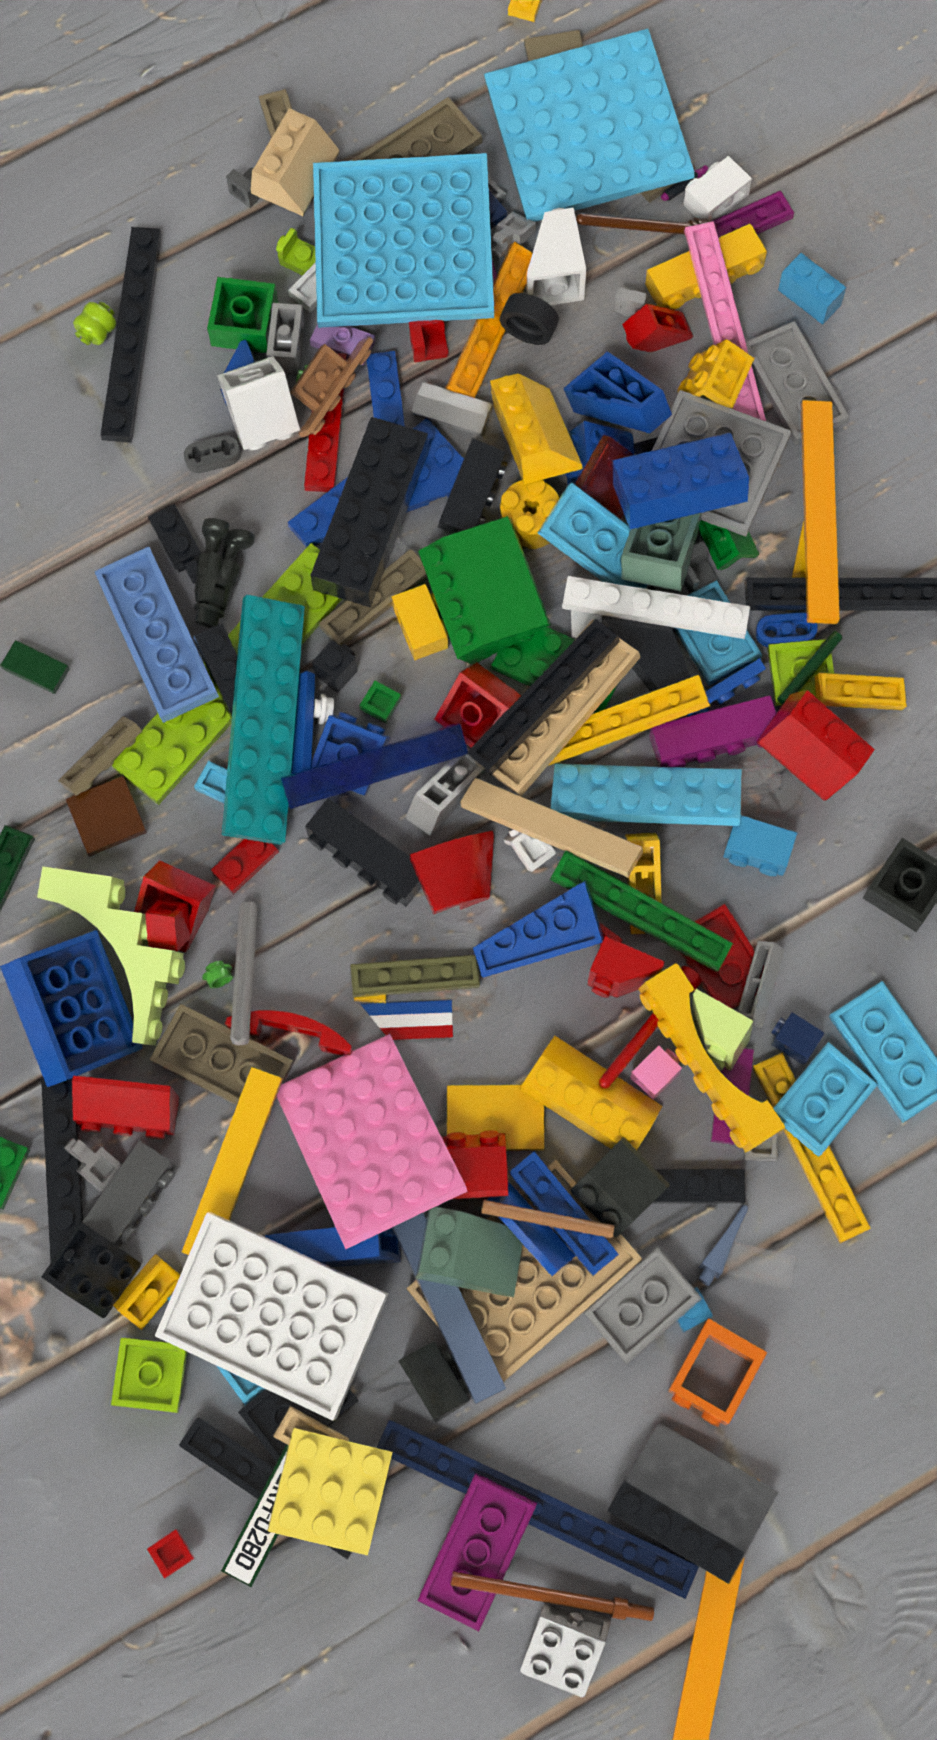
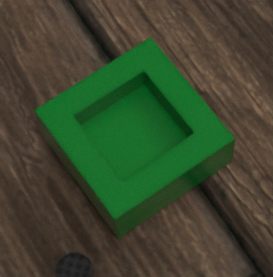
M374 681L359 707L363 712L387 724L400 703L402 696L387 686Z

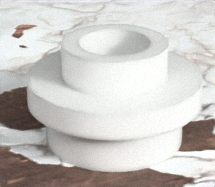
M320 694L319 699H314L313 718H317V723L323 725L324 722H327L328 716L333 715L334 699L327 697L326 694Z

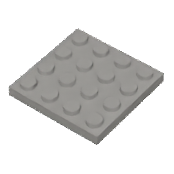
M680 390L671 408L672 415L665 421L652 451L731 433L749 475L748 502L702 512L701 520L746 537L788 444L792 431Z

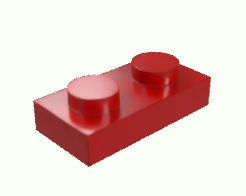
M244 839L215 865L211 872L234 895L279 851L272 843Z

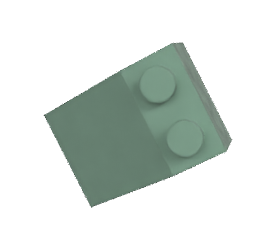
M702 513L631 529L621 555L622 580L681 591L689 569Z
M434 1207L427 1213L415 1279L514 1297L523 1244L506 1225L465 1212Z

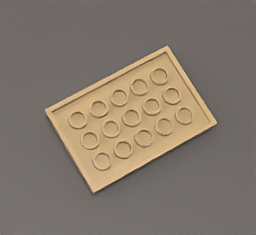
M557 1160L553 1161L548 1166V1169L589 1219L600 1222L570 1191L577 1183ZM520 1190L521 1196L534 1210H538L526 1194ZM491 1215L487 1218V1220L505 1225L498 1216ZM621 1234L617 1238L614 1235L612 1238L605 1237L619 1255L593 1277L576 1256L555 1275L551 1276L529 1250L522 1245L514 1297L458 1287L503 1383L643 1260ZM415 1280L406 1289L437 1325L417 1280Z

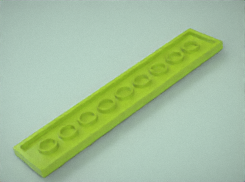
M311 543L262 596L263 598L305 606L302 644L318 628L319 623L343 600L313 590L310 575L320 550ZM240 622L228 634L237 655ZM205 662L203 663L219 697L164 723L157 713L135 738V743L131 747H126L112 765L115 771L124 776L125 779L158 805L227 730L232 722Z

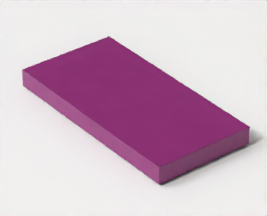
M475 1473L417 1601L479 1632L496 1594L450 1586L452 1572L503 1580L537 1503Z

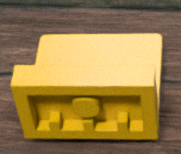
M728 339L716 345L713 344L704 352L696 353L692 357L688 365L690 371L687 377L680 383L677 392L679 393L682 390L698 397L704 395L714 403L733 408L755 358Z

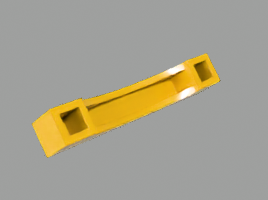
M675 963L646 981L638 989L641 993L640 1000L647 1010H652L658 1018L657 1024L661 1033L666 1038L670 1037L676 1046L675 1052L682 1064L688 1065L694 1073L693 1079L696 1086L702 1093L706 1092L713 1102L711 1104L712 1110L730 1128V1137L738 1148H743L746 1153L784 1129V1124L768 1100L761 1103L740 1091L718 1070L708 1056L698 1037L691 1015L689 994L694 991V988L679 965Z

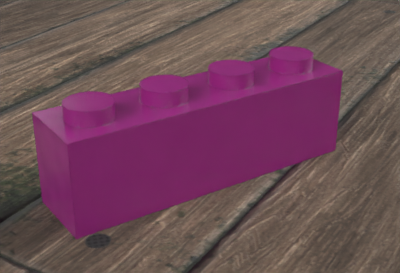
M769 695L652 727L649 737L658 766L684 768L686 763L694 761L706 763L714 760L717 755L724 753L737 755L744 752L747 747L757 745L759 748H762L757 743V740L775 717L776 711Z

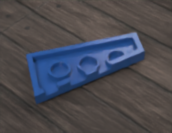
M586 880L473 947L482 978L602 943L604 940Z

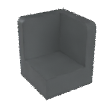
M249 168L243 175L233 169L226 176L229 193L251 208L260 199V197L251 194L252 170L254 168Z
M704 541L694 545L689 569L684 581L690 594L718 580L707 562L709 549Z

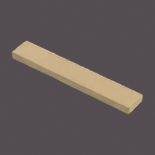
M477 778L474 779L460 801L461 808L561 850H567L580 858L628 878L643 853V847Z

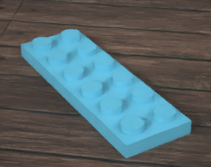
M555 764L551 809L579 821L740 826L742 769Z

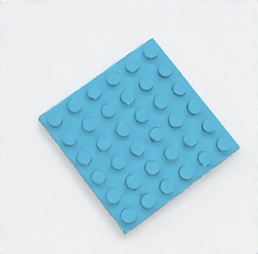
M649 29L484 74L495 117L527 220L540 221L543 219L544 212L552 211L556 208H574V211L694 178L691 159Z
M487 153L313 163L318 328L409 323L429 320L450 321L494 318Z

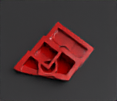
M493 831L461 837L410 854L409 858L433 915L458 905L460 910L490 899L494 844Z

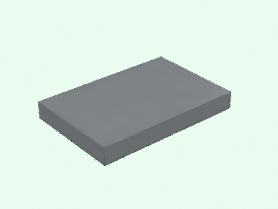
M657 1247L587 1308L584 1314L625 1364H629L703 1298L664 1252Z

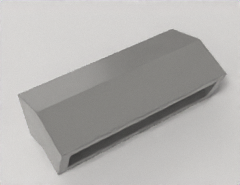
M423 382L416 395L411 412L415 416L427 418L428 420L483 437L491 418L493 404Z
M757 942L738 1009L740 1014L753 1020V1027L760 1029L764 1025L785 950L775 942ZM766 954H768L761 979H759ZM758 988L757 995H756V998H755V1002H754V1005H753V1009H752V1012L750 1013L751 1006H752V1003H753V999H754V996H755V992H756V989Z

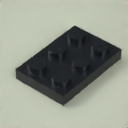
M350 1388L337 1419L359 1402ZM265 1389L238 1413L276 1463L287 1444L276 1439L273 1435L290 1405L327 1426L334 1422Z

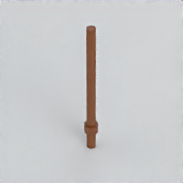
M454 1571L450 1580V1586L610 1614V1617L625 1620L626 1617L652 1621L654 1617V1607L628 1603V1599L613 1597L611 1600Z

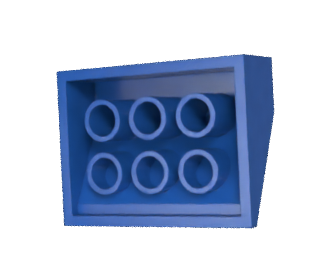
M97 930L25 955L0 966L47 1087L73 1078V1075H81L143 1049L142 1044L132 1042L134 1023Z

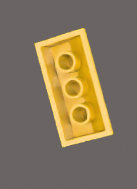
M519 373L490 380L493 407L524 484L582 469V463L549 388Z
M555 1035L520 1087V1090L610 1149L624 1137L637 1150L663 1107L619 1077L616 1078L609 1088H602L599 1085V1079L607 1069Z

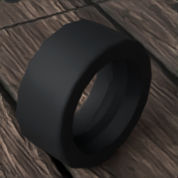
M514 293L509 296L500 315L501 325L509 334L523 342L534 345L548 343L559 321L556 310L541 298L526 293Z

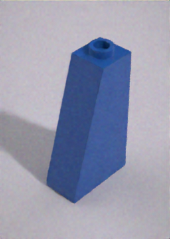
M336 1227L265 1235L266 1238L329 1267L401 1262L400 1244L392 1228L348 1249H345Z

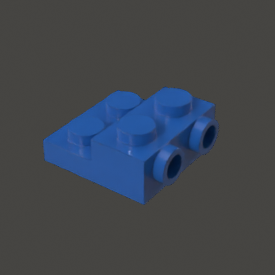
M340 711L338 716L329 715L311 762V775L365 796L369 791L377 767L381 765L391 737L384 735L386 729L378 725L368 723L366 728L356 724L357 717Z

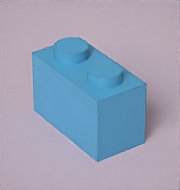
M802 253L782 271L778 291L822 325L842 305L846 290L843 284Z
M740 815V826L732 827L723 857L729 859L731 864L739 867L749 865L759 868V872L768 876L775 877L777 874L783 876L797 832Z

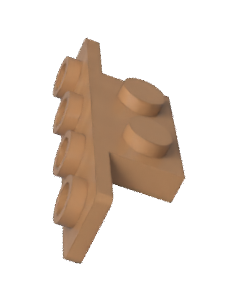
M371 337L361 340L346 361L326 344L320 346L290 391L293 396L313 411L298 433L302 438L312 433L316 435L325 424L324 415L328 410L332 411L341 399L338 394L343 387L347 388L356 377L354 373L355 368L358 364L362 365L370 356L371 350L369 347L374 341Z

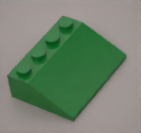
M507 516L442 537L418 551L457 659L472 665L476 662L479 663L551 625L510 517Z

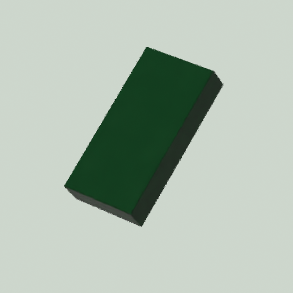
M16 640L0 664L3 670L53 694H56L70 670L68 665Z

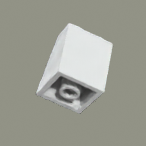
M556 208L552 211L544 212L527 271L526 294L541 298L550 305L582 301L585 296L586 265L574 208Z
M274 356L217 375L239 442L244 450L260 449L268 441L274 439L286 440L292 437L294 432L300 431L285 373Z

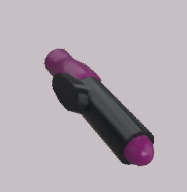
M704 165L700 169L694 170L693 179L701 178L707 173L709 168ZM693 179L673 184L663 191L661 199L663 201L672 200L684 192L686 186Z

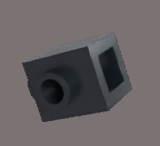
M331 640L312 661L314 673L338 693L358 671L356 655L347 645L343 643L339 645Z

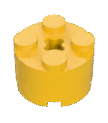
M523 480L512 484L501 497L500 519L507 516L511 518L521 546L528 547V549L542 548L550 542L537 532L559 500V496L544 480L524 484Z

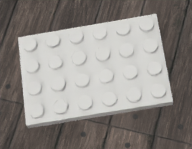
M207 1212L155 1336L334 1421L337 1419L389 1294L219 1215Z

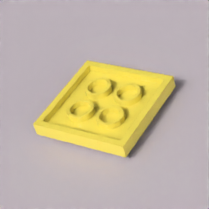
M293 1428L267 1531L368 1555L393 1452Z

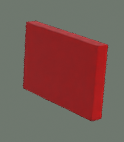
M724 904L694 921L733 943L719 971L715 972L681 952L680 954L687 965L700 975L702 979L700 985L704 992L734 1010L740 1005L755 950ZM763 964V968H762L761 975H760V978H759V979H761V977H762L763 970H764V964Z

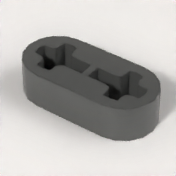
M228 435L192 443L184 451L186 466L194 473H203L231 466L241 456L237 440ZM229 446V455L224 454L223 447ZM200 453L201 462L196 463L194 454Z

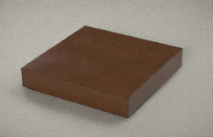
M124 776L84 791L78 796L74 795L65 799L89 857L147 833Z

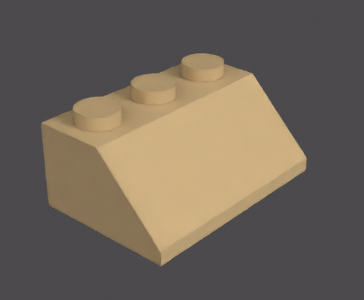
M289 108L252 170L251 194L304 216L314 198L313 163L335 162L339 155L338 147L315 119Z

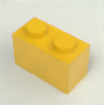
M426 584L391 596L393 610L414 661L448 648V632L444 621L440 620L437 613L439 607L433 593H429Z

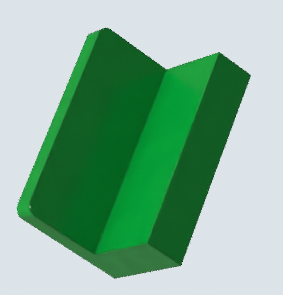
M700 521L699 531L709 549L717 570L730 567L740 558H755L759 555L749 532L745 537L706 521Z

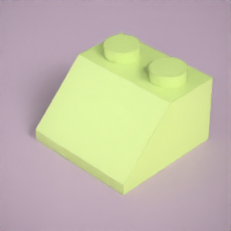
M696 989L693 993L691 1015L698 1037L718 1070H723L725 1067L731 1071L750 1041L753 1020Z

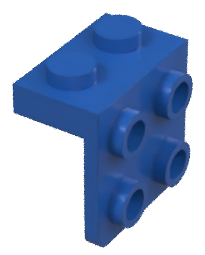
M583 421L568 432L582 463V469L565 474L567 486L573 483L578 488L583 489L594 480L613 484V460L635 455L633 435L628 431Z

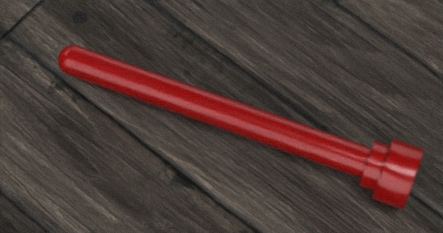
M682 966L681 970L694 988L693 992H695L702 983V979L692 968ZM654 1013L650 1015L600 1077L599 1085L602 1088H609L657 1029V1022L659 1020Z

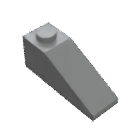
M466 746L414 795L405 818L429 836L448 819L460 804L474 779H479L486 771L468 755L469 748Z

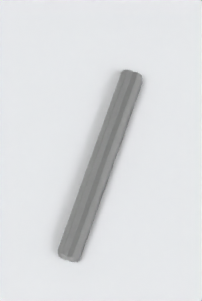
M252 901L242 902L239 905L230 1034L232 1044L237 1046L247 1045L250 1034L258 910L256 903Z

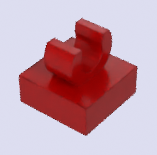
M175 1529L147 1548L164 1579L195 1559L178 1529Z

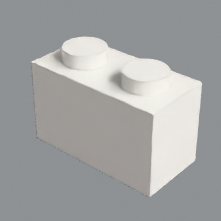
M727 156L720 163L718 161L713 163L707 170V173L701 178H695L689 182L685 188L684 206L696 218H706L709 222L716 220L749 195L752 178Z

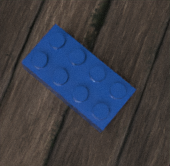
M731 433L613 460V486L630 529L748 502L749 475Z

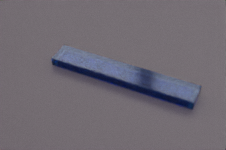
M456 723L284 776L280 779L289 808L293 809L467 755L468 750L461 724Z

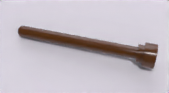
M579 213L576 216L577 224L583 226L685 235V227L709 222L706 218H694L689 220L688 223L586 213Z

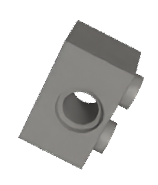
M273 303L266 356L267 358L274 356L285 374L297 375L298 370H300L305 329L303 306L299 304Z

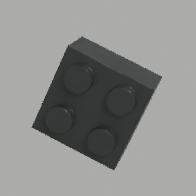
M901 838L867 889L863 899L917 932L937 903V859L904 838Z

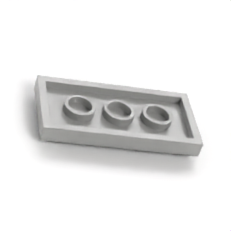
M795 321L746 342L748 354L755 358L752 363L753 372L785 429L792 431L790 438L794 445L802 443V400L831 401L833 429L848 423L849 415Z

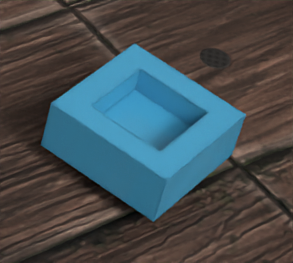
M695 1287L694 1289H695V1290L697 1291V1293L703 1298V1296H702L701 1292L699 1291L698 1287ZM703 1298L677 1322L684 1333L705 1322L708 1318H712L713 1315Z

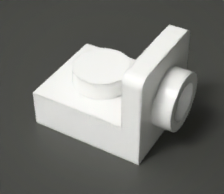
M511 828L508 830L509 835L503 839L506 845L512 846L527 870L531 872L556 854L551 845Z

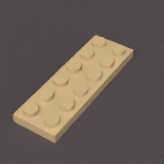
M619 638L620 642L509 756L492 776L522 797L640 659L639 651Z

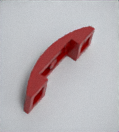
M251 1011L249 1034L251 1036L259 1037L262 1025L320 1038L319 1048L322 1052L339 1056L352 1054V1046L341 1035L316 1020L284 1011ZM232 1016L227 1017L225 1021L226 1027L230 1029Z

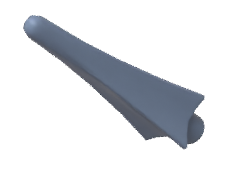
M747 1205L741 1206L726 1232L700 1264L699 1268L703 1269L698 1280L701 1283L710 1286L714 1277L719 1279L720 1275H722L736 1234L748 1211Z

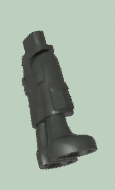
M206 518L203 521L202 534L206 545L205 552L199 554L196 577L198 578L194 588L195 600L197 602L194 604V609L197 611L195 623L207 628L217 626L219 618L224 617V611L227 608L232 589H234L237 583L236 580L240 571V566L235 561L236 555L240 550L250 548L255 541V535L252 532L243 529L229 530V523L217 518ZM222 542V554L220 555L218 551Z

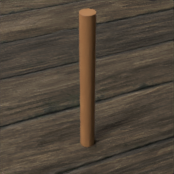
M483 1200L481 1213L607 1238H612L614 1233V1225L486 1200Z

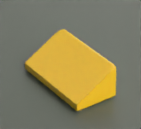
M155 1254L126 1287L113 1306L142 1330L168 1300L167 1298L173 1294L180 1274Z

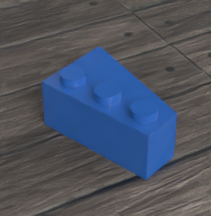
M608 351L563 388L574 413L646 433L653 432L672 415L663 390Z

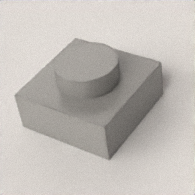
M618 287L614 312L630 318L646 305L647 293Z

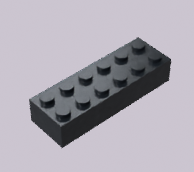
M375 417L370 418L310 575L313 590L371 608L429 452L428 433Z

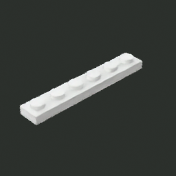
M568 576L562 609L745 639L750 606Z

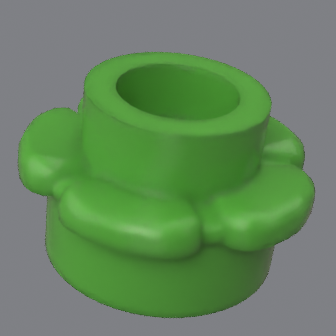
M215 961L206 966V972L202 975V979L207 981L210 988H219L232 981V966L224 964L223 961Z

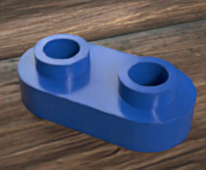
M807 613L767 615L759 620L755 635L757 641L765 647H768V644L812 641L816 636L818 625L817 623H807ZM802 628L806 631V634L800 635L796 632V629ZM771 630L775 632L776 636L769 637L765 632Z

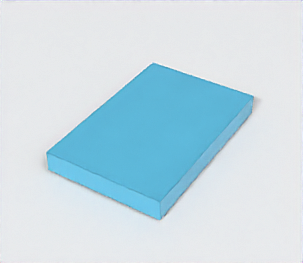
M717 580L687 595L730 603ZM673 627L708 686L762 658V653L747 629L745 639Z
M828 1042L773 1109L784 1124L785 1129L819 1157L877 1087L878 1083Z

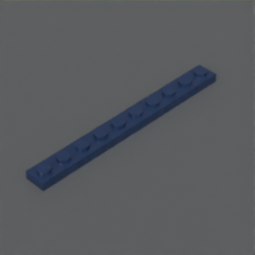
M392 1420L388 1421L376 1448L393 1452L391 1459L464 1494L467 1493L475 1473L482 1475L537 1503L528 1523L529 1525L686 1599L699 1566Z

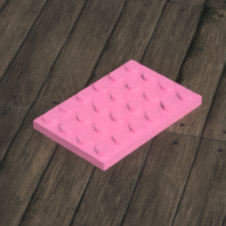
M390 1034L352 1051L351 1055L341 1056L281 1084L277 1094L278 1101L345 1249L467 1192L466 1185Z

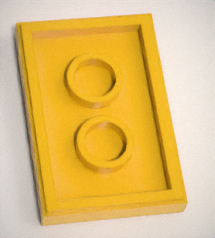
M522 1085L447 1086V1135L453 1132L476 1135L483 1131L494 1130L498 1133H506L507 1151H544V1105L520 1090Z

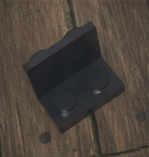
M79 1221L41 1277L101 1318H105L140 1268L141 1262Z

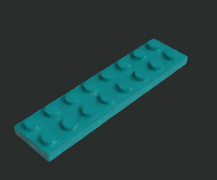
M248 594L243 597L221 833L223 836L279 845L285 843L305 606Z

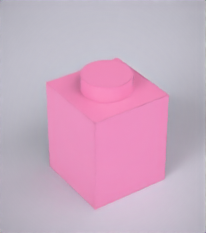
M658 1046L632 1071L630 1079L648 1097L654 1100L680 1074L682 1067L679 1063L681 1061L670 1049L667 1048L664 1051Z

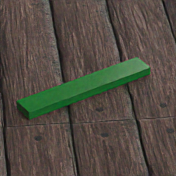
M567 850L550 877L551 881L568 890L586 880L593 904L715 972L719 971L733 944Z

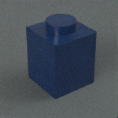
M791 1012L787 1020L781 1017L775 1025L771 1034L776 1037L771 1045L800 1064L805 1065L825 1033Z

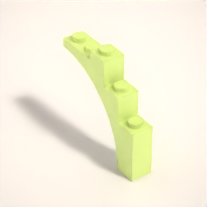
M42 866L37 898L59 903L81 914L97 927L109 941L125 969L132 993L134 1012L132 1042L156 1046V1042L162 1033V1022L160 1021L162 1008L165 1007L168 999L166 984H179V979L185 971L184 953L148 946L145 914L119 910L120 904L125 899L124 880L111 876Z

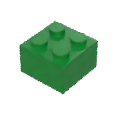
M217 277L207 326L211 346L237 349L240 341L246 340L250 351L267 353L273 303H279L276 285L273 283Z

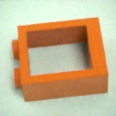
M708 1318L668 1389V1392L673 1394L671 1400L687 1410L691 1406L703 1412L701 1418L716 1427H719L720 1423L728 1425L768 1352ZM707 1338L750 1362L725 1412L681 1387Z

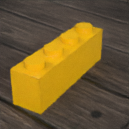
M751 224L718 238L730 285L736 279L746 274L753 275L764 267L767 250ZM689 251L647 270L645 286L657 306L675 310L680 308L686 301L695 297L701 298Z

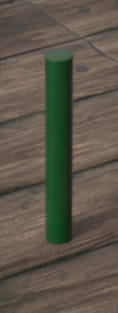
M833 631L781 693L777 698L780 704L783 705L790 694L799 692L843 639L839 632Z

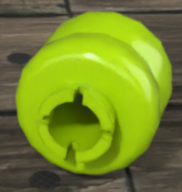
M95 302L87 303L82 313L73 321L74 328L77 330L75 332L76 337L80 338L82 336L80 341L86 345H91V343L95 345L103 344L107 335L116 327V320L113 317L114 311L112 309L107 311L110 307L103 302L98 304Z

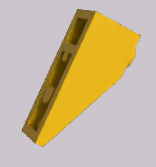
M657 833L625 834V840L643 847L640 859L629 878L627 877V884L662 903L660 840ZM630 925L631 934H647Z

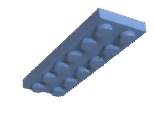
M148 546L94 571L162 722L169 721L218 698L219 695L150 547Z

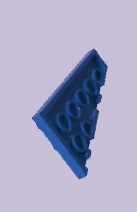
M427 418L412 428L428 433L429 452L406 513L429 505L431 501L445 496L449 498L464 460ZM347 478L287 522L288 527L306 548L310 543L313 545L323 543Z

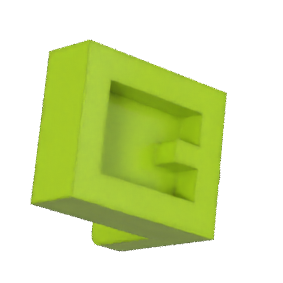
M290 228L286 236L282 235L278 240L276 251L281 266L303 276L316 262L315 246L298 239L297 230Z

